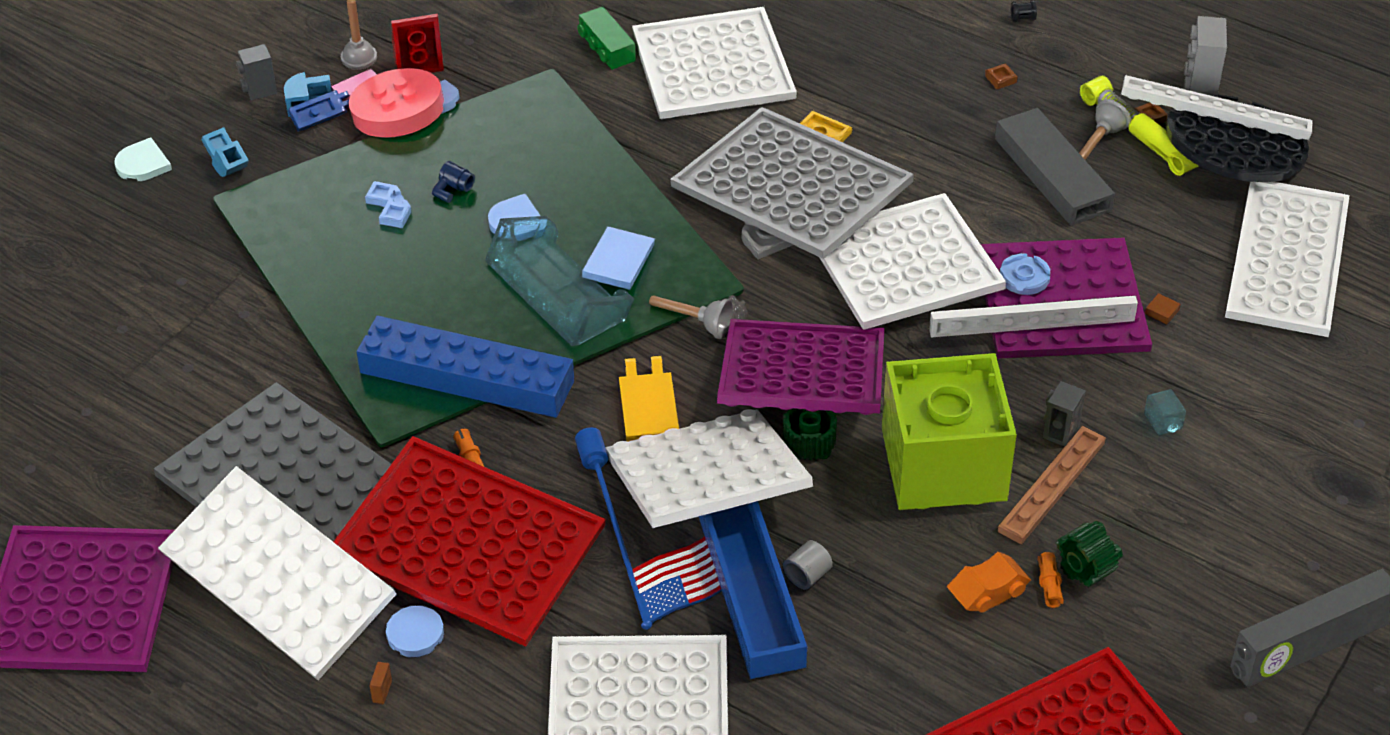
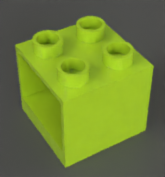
M996 354L886 362L882 433L898 510L927 509L930 507L965 504L978 505L989 502L1008 501L1017 434Z

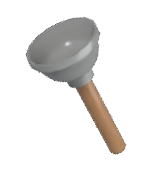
M347 0L351 38L341 53V61L344 66L350 69L368 68L376 62L377 52L360 35L356 0Z
M1104 99L1096 106V131L1079 152L1085 160L1104 135L1126 129L1131 123L1129 112L1118 102Z
M651 296L649 300L651 306L697 317L699 321L703 322L706 330L717 339L725 337L729 330L730 319L733 317V303L729 299L714 301L707 307L702 306L701 308L657 296Z

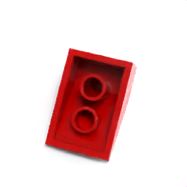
M437 14L391 21L392 46L396 69L412 68L430 73L444 71Z

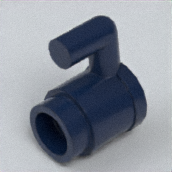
M447 161L440 170L439 181L432 189V195L450 203L453 199V194L444 190L446 186L468 192L474 185L475 175L468 169L452 161Z

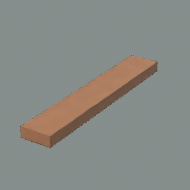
M1082 426L998 526V533L1022 545L1102 448L1106 437Z

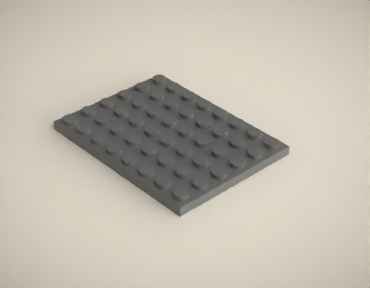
M276 382L154 468V473L166 485L195 507H198L237 466L327 538L334 541L390 467L391 463Z

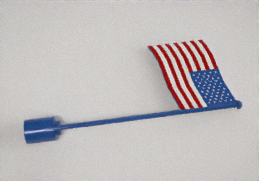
M593 427L579 431L575 436V442L582 465L587 469L596 470L643 621L641 627L648 630L652 627L653 622L669 613L705 601L721 592L722 589L705 536L689 546L656 556L632 569L601 468L609 459L601 432Z

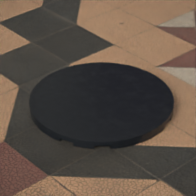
M1210 95L1230 101H1235L1271 110L1269 107H1266L1256 102H1252V104L1238 101V97L1227 95ZM1173 107L1166 121L1167 136L1172 145L1183 156L1200 167L1225 177L1249 182L1281 181L1298 174L1304 168L1308 158L1309 145L1306 139H1294L1289 135L1281 133L1273 134L1256 127L1248 128L1240 123L1224 122L1219 118L1211 116L1203 117L1186 110L1178 111Z

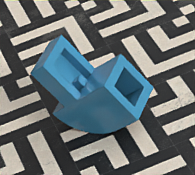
M305 72L288 79L284 85L287 112L291 107L332 92L329 75L306 78Z
M224 127L202 136L201 140L213 160L212 165L220 176L225 177L247 167L249 160L238 140L232 142Z

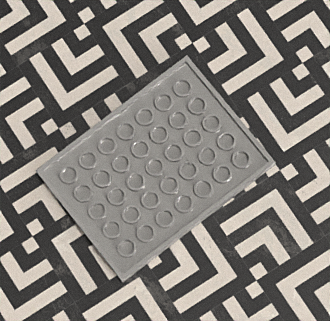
M763 107L670 179L671 187L822 259L827 257L914 182L913 173Z

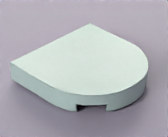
M151 137L122 149L115 157L116 171L123 179L132 178L137 179V181H145L172 170L170 162Z

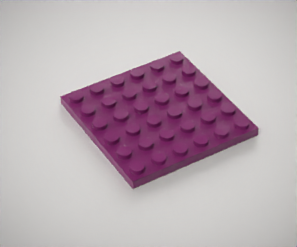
M1125 238L980 244L999 272L1006 258L1021 253L1027 254V257L1034 258V255L1040 257L1050 268V282L1046 289L1031 295L1017 294L1009 291L1007 288L986 294L984 296L987 307L1136 296L1138 302L1135 321L993 332L992 336L997 359L1151 352L1152 341Z
M730 319L717 404H725L727 406L748 405L755 408L778 407L783 410L796 408L813 412L828 410L835 413L859 412L864 415L880 414L884 328L872 327L863 330L862 327Z
M13 525L0 566V668L147 672L174 563L160 551L159 546L175 530Z

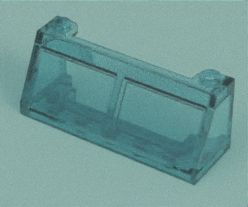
M547 216L500 218L485 261L571 346L580 345L626 320L634 298L625 290H617L611 296L596 281L583 278V269L555 243L558 237V229Z

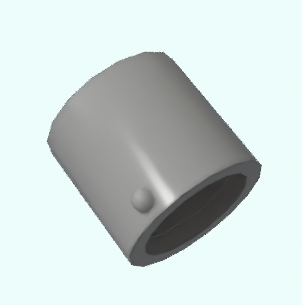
M813 540L804 543L783 563V569L788 579L794 585L804 590L809 589L833 566L828 551L821 544Z

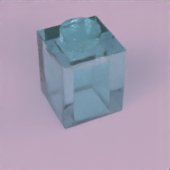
M1169 389L1147 395L1144 414L1159 436L1183 429L1186 410L1173 390Z

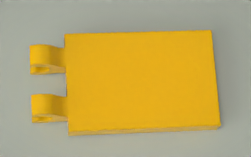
M661 356L651 357L652 374L637 375L635 358L625 359L626 376L619 377V387L626 442L637 440L644 435L665 433L666 430L672 428L679 429L671 372L663 373Z

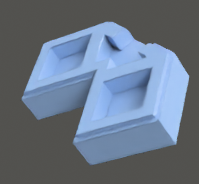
M373 182L365 196L367 204L384 207L379 216V223L403 228L411 214L410 204L403 198L401 191L396 185Z

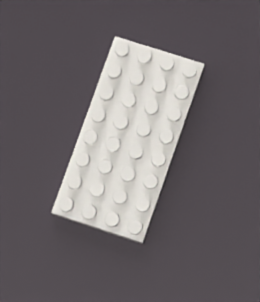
M1250 182L1225 318L1329 337L1350 195L1278 182Z
M237 466L159 546L163 554L317 680L326 673L396 595L394 589Z

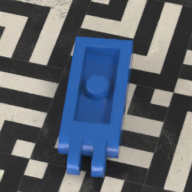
M337 90L291 107L288 113L298 132L345 114L347 112L346 108L349 107V99L346 101L342 100L350 95L348 91L338 93Z

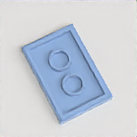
M607 227L585 265L582 277L630 290L654 246L655 238Z

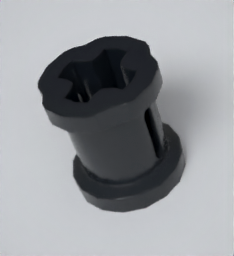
M1031 0L1030 3H1016V1L1011 3L1010 11L1013 22H1016L1018 19L1028 18L1036 20L1037 6L1035 0Z

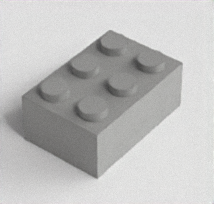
M1198 16L1196 25L1191 27L1190 39L1194 40H1192L1191 44H1188L1187 58L1189 59L1188 62H1185L1184 89L1206 95H1218L1227 50L1226 18Z

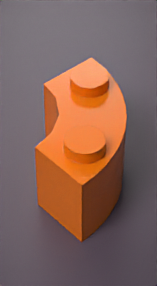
M997 552L980 565L973 567L965 566L949 583L947 588L966 610L982 613L1011 597L1020 596L1031 579L1012 557Z

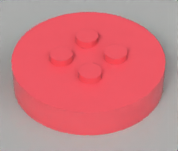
M412 68L390 70L377 74L362 82L349 98V108L354 125L359 131L375 137H397L421 130L440 116L444 103L439 79L430 72Z

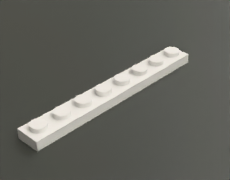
M1127 75L1124 78L1121 95L1133 100H1145L1154 105L1173 107L1178 111L1186 110L1203 117L1211 116L1219 118L1224 122L1240 123L1248 128L1256 127L1273 134L1289 135L1294 139L1309 140L1312 133V120Z
M1136 296L937 311L931 312L929 331L931 337L1130 322L1135 321L1138 302Z

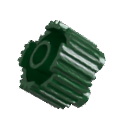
M792 408V410L789 409L783 415V442L798 460L801 458L804 460L806 458H809V460H812V458H815V460L817 458L827 459L831 455L832 449L836 445V413L828 410L813 412L806 409Z
M1097 520L1093 523L1087 522L1059 538L1056 542L1057 549L1061 551L1060 556L1063 558L1060 562V568L1064 570L1063 573L1067 574L1068 579L1074 580L1076 578L1080 583L1084 582V585L1088 588L1116 571L1119 564L1118 560L1123 557L1120 546L1110 540V536L1106 534L1105 526Z

